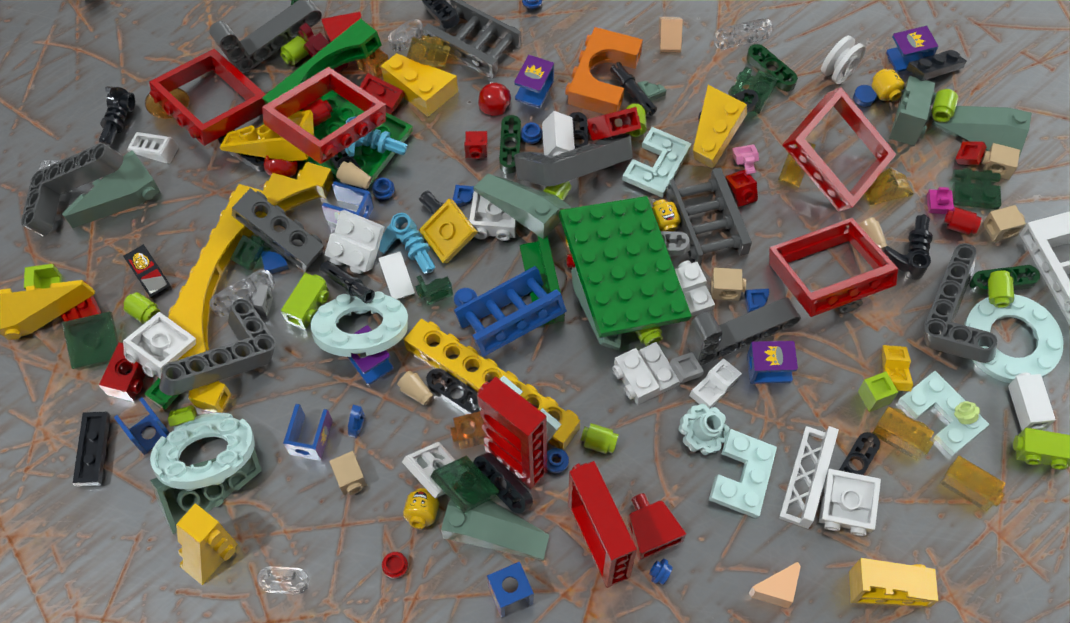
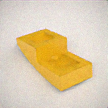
M882 345L883 372L886 371L898 391L911 392L913 381L909 371L911 359L907 347Z

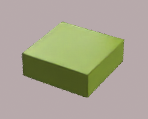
M190 405L171 411L167 418L170 427L195 420L197 414L195 406Z

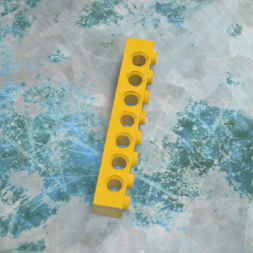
M421 318L404 338L407 351L433 368L443 369L477 392L485 382L493 379L495 376L500 379L504 375L523 391L520 396L532 405H536L538 410L543 408L562 424L548 442L556 448L565 450L580 430L579 417L573 411L568 409L565 411L551 397L547 396L545 398L540 395L534 386L530 384L525 385L512 372L501 370L493 360L489 358L484 359L473 347L462 345L454 335L450 333L448 335L445 334L434 322H426ZM433 342L439 343L436 347L429 346ZM453 354H456V355L459 356V357L456 358V359H449V358H448L450 355H453ZM470 367L478 368L475 372L467 371Z

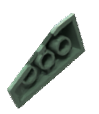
M956 106L954 116L948 122H938L933 119L932 125L954 137L961 136L970 142H984L987 151L995 143L1019 149L1021 154L1029 132L1032 113L1008 107Z
M254 448L250 459L245 465L219 485H210L187 491L185 489L169 487L160 482L157 477L151 479L150 482L172 534L177 533L176 524L195 503L208 513L215 506L219 507L226 497L235 490L242 488L259 474L262 469ZM210 460L194 464V467L205 466Z
M459 489L455 490L447 505L441 528L443 539L544 561L549 540V534L483 495Z

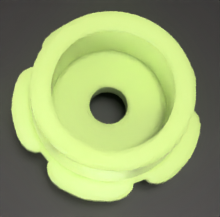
M964 401L955 407L954 416L962 424H972L978 420L980 408L975 403Z

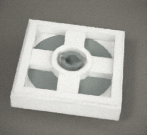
M439 442L405 456L402 461L435 499L467 483L471 478Z

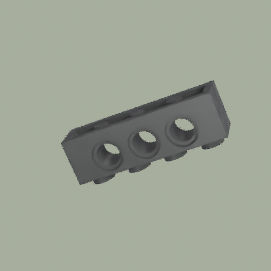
M250 188L232 207V216L302 271L306 272L321 255L324 248L322 240L315 234L310 235L306 232L303 225L297 220L292 221L288 218L282 208L270 204L266 196L261 192H255ZM258 211H262L266 213L267 216L264 218H259L255 215V213ZM280 225L285 228V231L277 232L273 227ZM300 240L304 245L297 247L292 244V241Z

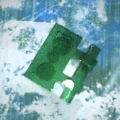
M745 67L742 72H739L736 77L737 82L731 86L728 94L733 96L745 90L743 88L744 85H750L748 89L754 90L758 95V105L753 112L760 114L773 92L778 78L762 71H758L756 76L751 75L752 70ZM747 96L745 97L744 102H748V104H751L752 99H749Z
M971 168L953 170L952 177L961 178V182L955 181L952 185L953 205L996 210L1001 207V187L991 185V181H1000V173H992V170H983V172L972 171ZM971 179L981 180V184L971 183Z

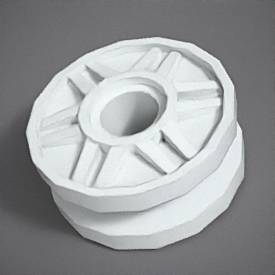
M848 35L842 38L827 55L822 64L821 73L825 76L833 74L832 81L836 84L844 82L862 61L866 52V46L861 43L855 45V39L852 36Z

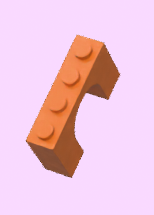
M594 27L592 34H588L586 38L585 51L581 50L579 66H575L573 69V80L571 83L568 82L565 95H568V105L604 115L619 111L623 103L624 88L598 81L591 75L590 71L599 64H616L617 62H621L622 66L636 69L642 53L643 39Z

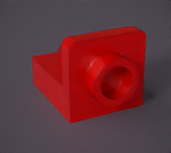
M465 131V158H487V131Z
M745 170L725 176L729 188L735 194V202L738 207L758 200L757 181L750 174H746Z

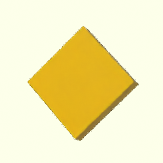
M448 199L419 229L439 259L445 264L478 233L452 199Z

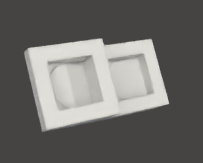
M401 252L378 258L391 297L399 300L414 295L415 292Z
M723 358L708 372L706 378L691 390L689 396L697 403L707 405L710 409L734 385L742 373Z

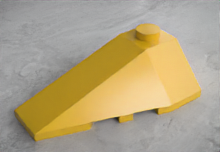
M311 110L298 111L288 117V119L314 136L313 113ZM264 124L257 128L250 125L229 132L220 145L222 151L264 158L268 155L271 159L303 161L309 157Z
M82 280L52 283L50 288L44 289L26 286V291L12 292L11 288L1 289L0 335L8 340H16L21 336L31 334L93 296L95 290Z

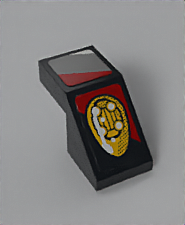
M144 244L123 255L149 297L170 286V283Z

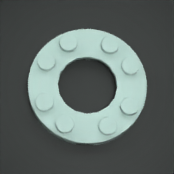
M379 291L375 292L374 299L367 304L356 296L348 294L338 295L336 299L320 306L311 321L314 342L328 353L351 357V353L362 354L366 352V356L385 351L397 344L408 330V314L404 305L399 300L384 295V293ZM371 311L372 314L378 313L383 317L382 324L367 333L349 334L342 332L336 327L339 319L343 315L350 316L351 312L363 314Z
M1014 294V302L1005 308H997L989 303V297L973 307L964 322L965 326L990 332L991 326L996 320L1004 319L1005 317L1017 318L1032 328L1033 335L1037 339L1035 351L1026 357L1014 358L1003 354L996 348V355L992 361L982 363L972 360L987 375L1006 383H1011L1015 376L1021 373L1041 374L1042 378H1044L1060 361L1064 344L1061 329L1049 311L1039 303L1027 297Z
M229 413L203 414L196 416L195 420L174 426V431L169 433L166 438L162 436L153 447L150 462L160 482L172 488L192 491L210 485H219L226 478L241 469L253 453L255 440L250 425L243 418L241 420L235 419ZM205 437H219L228 442L227 450L221 452L213 463L210 460L205 466L194 467L192 464L189 467L179 461L181 452L196 440Z

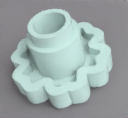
M705 404L692 406L688 409L687 414L680 419L679 431L685 435L683 443L692 452L700 450L703 455L716 453L721 449L727 432L730 430L729 426L724 424L726 420L725 415L716 407L709 409Z

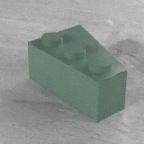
M909 76L901 96L889 139L915 146L918 138H923L927 128L925 123L928 121L932 110L930 105L933 104L936 93L933 92L934 82L920 81L916 77Z

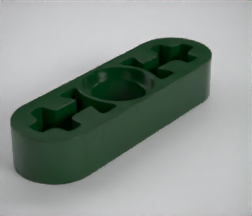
M754 44L749 47L746 57L748 63L780 90L788 92L795 88L798 76L792 69L763 45ZM774 65L777 67V70H768L766 66Z
M515 115L505 116L501 122L499 163L500 169L508 174L516 172L514 155L520 153L521 120ZM510 124H514L513 133H509ZM507 141L516 142V145L511 148L506 147L504 144ZM508 155H512V162L510 165L507 164Z
M1032 265L982 270L973 275L969 285L971 290L977 294H988L990 274L994 271H1008L1013 278L1014 291L1030 289L1040 279V272Z

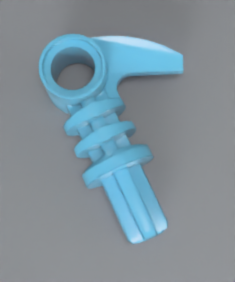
M350 117V118H348V119L346 120V123L350 122L351 120H353V119L356 118V117ZM376 129L351 144L348 148H345V151L351 157L354 156L355 147L361 145L369 146L371 144V148L376 149L378 147V152L384 153L387 149L397 154L405 155L408 145L390 138V132L385 131L381 133V130Z
M406 213L394 215L381 238L379 250L385 254L393 242L400 239L402 244L405 245L406 251H409L408 257L410 260H416L424 274L432 273L435 269V265L428 254L430 247L420 237L421 234L417 231L415 222ZM404 223H408L405 229L400 230Z

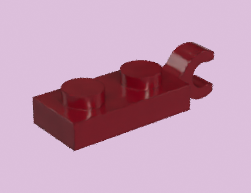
M307 23L299 27L300 31H298V34L307 42L303 48L311 57L329 44L328 40L320 32L315 36ZM344 63L333 70L341 73L348 67V63Z

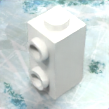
M553 111L542 123L544 155L551 157L575 149L572 117Z
M1021 373L1015 376V379L1009 384L1008 388L1021 430L1025 427L1038 430L1047 429L1056 419L1041 374Z

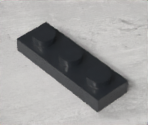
M948 50L909 62L906 70L920 81H924L962 69L967 60L962 58L957 51Z
M107 411L83 412L73 476V484L75 486H96L102 483L111 416Z

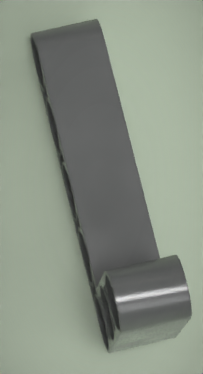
M298 0L241 41H239L224 21H217L212 24L209 33L230 63L240 72L246 73L280 50L282 46L296 36H300L298 31H300L299 27L307 23L310 28L317 24L322 17V13L311 0Z
M630 134L611 136L552 157L534 152H522L514 155L517 178L544 186L559 185L633 158Z
M100 143L37 171L30 182L21 225L41 236L48 235L54 225L60 195L114 173L121 167L123 155L104 143Z
M962 243L954 249L926 320L924 342L931 349L987 363L995 358L997 348L996 336L988 331L954 323L973 274L976 261V248L969 243Z
M788 297L772 302L721 325H718L712 313L707 311L699 314L692 320L686 345L690 352H693L699 364L703 365L746 347L751 342L760 341L797 324L801 317Z
M234 300L228 317V324L239 341L166 364L162 368L159 384L162 393L170 396L177 395L270 363L276 345L275 339L248 300Z

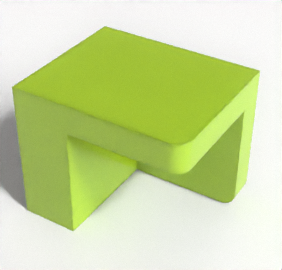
M54 264L25 267L24 289L26 290V286H35V288L42 289L50 288L52 283L61 282L62 274Z
M885 371L864 379L858 393L868 411L872 412L890 405L898 394V390Z

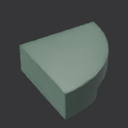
M648 81L637 83L651 101L666 95L667 90L660 84L656 85L648 83Z

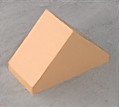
M659 17L660 52H681L682 18Z
M796 562L754 585L749 592L751 598L789 608L794 600L801 567L799 563Z

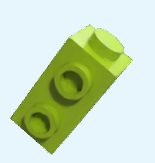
M304 273L281 309L285 321L306 330L319 307L328 300L329 290L326 281L319 275L314 274L312 276Z
M1025 427L1015 436L1013 449L1016 450V460L1025 461L1029 465H1050L1058 470L1070 467V435Z

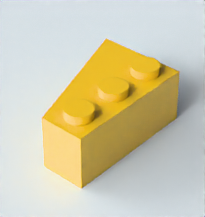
M396 53L381 65L384 81L403 90L405 93L404 98L427 117L458 93L456 75Z
M710 85L707 86L693 147L695 160L714 169L746 117L747 104Z
M860 558L849 571L851 603L932 607L938 602L936 571L933 568H926L925 565H906Z

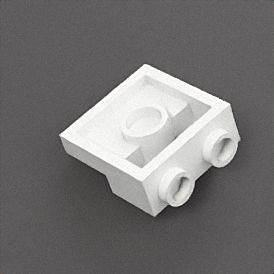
M474 191L469 219L478 232L474 237L485 239L487 236H496L501 241L515 238L517 220Z
M342 210L339 214L335 232L329 236L325 256L330 257V262L333 264L343 265L344 263L349 265L350 271L362 274L373 269L385 226L349 211Z
M684 261L680 263L675 272L691 315L695 316L713 310L715 303L706 287L707 280L698 262Z
M160 312L123 340L125 358L131 363L137 361L142 365L143 371L148 376L153 377L156 375L160 379L162 368L166 364L179 360L182 355L196 344L194 336Z
M657 342L640 350L634 348L616 357L612 368L615 376L618 379H622L629 399H634L637 405L680 385L679 379Z
M828 469L818 523L825 524L824 528L832 531H840L841 527L851 529V534L857 536H866L867 532L871 533L874 531L881 479Z

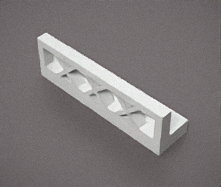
M808 426L805 427L779 519L809 529L815 518L839 429L829 426L827 431L823 432ZM811 435L823 439L821 447L812 450L807 442L808 436ZM811 457L815 464V469L806 473L801 465V460ZM804 479L809 490L799 496L794 484ZM798 502L802 509L801 518L787 514L788 505Z

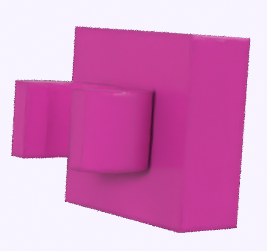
M939 187L938 190L929 189L927 193L928 213L947 214L948 210H953V195L949 187Z

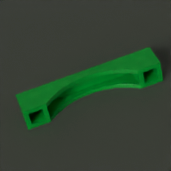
M360 18L263 96L265 104H268L327 67L334 69L344 63L367 58L382 46L377 31Z

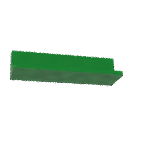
M537 235V242L521 244L520 252L524 270L526 271L536 266L543 281V286L541 287L547 294L556 289L560 292L548 237L546 236L542 239ZM533 291L530 292L532 302L539 299ZM565 313L543 325L564 322Z

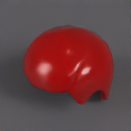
M494 82L485 85L481 89L478 105L485 114L491 116L502 115L505 113L506 108L510 106V90L503 84Z
M267 155L264 160V169L269 176L275 173L291 178L297 172L298 161L271 159Z

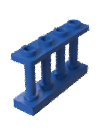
M536 266L454 309L460 326L465 328L471 325L476 331L472 336L482 357L567 312L562 295L557 289L547 294L541 287L543 286V281ZM533 291L539 299L526 305L521 297ZM512 302L518 310L505 316L500 308ZM492 314L497 322L485 328L479 320Z

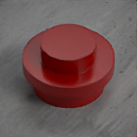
M391 552L382 561V570L390 578H399L408 569L407 558L400 552Z

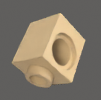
M993 143L989 151H985L982 157L981 164H984L983 173L1010 180L1017 169L1020 150Z
M1016 205L991 211L983 225L991 240L996 242L1018 236L1026 223L1023 214L1019 212Z
M714 268L711 277L712 299L739 301L741 293L746 291V278H742V269Z
M353 451L329 461L343 495L356 494L364 486H367Z

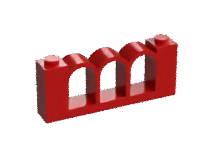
M495 376L490 383L488 381L485 382L477 393L478 405L481 408L480 415L485 421L482 424V429L486 433L483 439L485 453H492L522 484L532 490L547 473V416Z

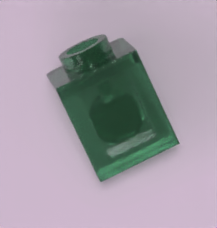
M253 234L252 237L243 235L230 259L245 269L253 271L262 252L270 251L271 248L265 245V241L257 235Z
M421 275L416 277L418 285L415 286L416 292L420 299H425L427 305L453 295L452 284L448 276L442 279H435L427 285Z

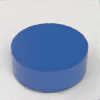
M860 85L856 88L853 99L859 106L868 107L874 103L877 94L871 86Z

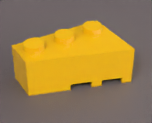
M196 503L176 524L178 543L182 545V548L178 550L179 555L183 558L180 562V568L203 585L224 560L226 561L232 557L238 544L215 518Z

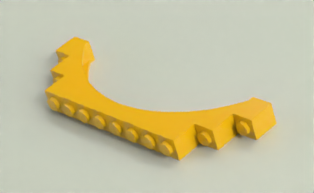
M306 162L303 170L301 169L298 172L297 179L272 173L270 179L265 182L263 191L238 184L236 190L230 195L226 209L222 210L216 228L212 229L207 245L201 249L198 262L191 268L188 281L181 287L179 298L169 310L168 318L196 338V344L182 355L179 360L210 350L208 344V321L214 292L222 273L232 257L254 234L232 216V207L250 188L255 192L259 191L264 194L270 204L273 206L277 205L284 211L320 197L326 199L335 181L330 168ZM258 211L255 213V215L259 218H264L267 216V214L262 211ZM216 381L189 390L188 398L197 408L212 413H222L231 396V392L226 384Z

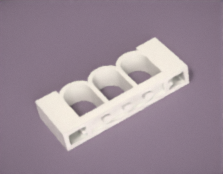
M1069 211L1028 222L1019 235L1070 325V280L1067 274H1070V260L1060 263L1052 250V247L1070 244Z

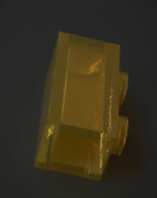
M422 35L421 38L413 37L406 58L423 65L445 67L451 47L445 45V40L438 37Z
M890 406L887 407L872 432L882 441L915 460L922 453L927 455L934 444L930 440L934 431L929 429L926 424L915 421L906 416L902 410Z
M960 455L951 463L940 482L943 486L984 511H987L993 505L997 507L1005 496L1001 492L1006 484L1005 482Z

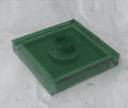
M109 311L62 322L72 369L111 360L119 343L112 312Z
M467 455L435 469L431 474V478L463 513L495 498L500 492Z

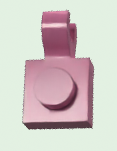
M755 145L732 148L736 164L744 165L746 174L756 173L754 162L759 161V154Z

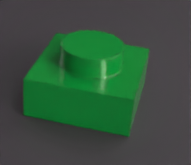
M158 378L144 395L166 410L179 394L170 396L162 393L159 388L160 378Z

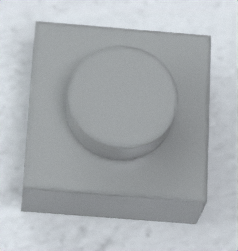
M259 284L257 292L252 296V305L259 316L267 317L273 300V294L269 285Z
M693 352L673 358L669 363L680 383L701 377L704 373Z

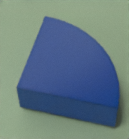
M455 185L453 200L458 207L466 206L472 202L474 186Z
M271 251L260 252L266 275L289 269L286 260L280 254Z
M769 288L745 291L748 313L765 306L769 297Z
M353 405L348 423V435L357 438L359 436L365 419L361 406Z

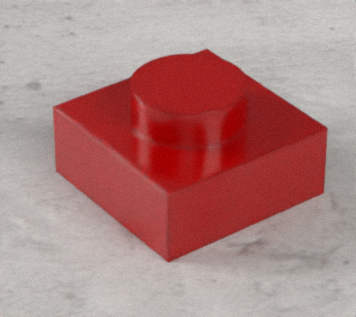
M963 141L955 160L959 165H980L987 147L984 142Z

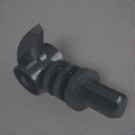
M106 86L108 108L100 122L103 130L99 143L110 146L116 133L122 132L127 112L134 110L136 101L134 93L128 92L121 87Z
M925 214L916 217L915 228L908 236L910 242L907 255H903L889 246H886L883 251L899 270L904 272L908 278L914 280L922 278L931 263L929 249L933 235L928 231L930 218Z

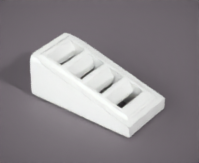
M136 132L127 150L128 152L133 150L137 155L156 161L171 163L179 146L171 137Z

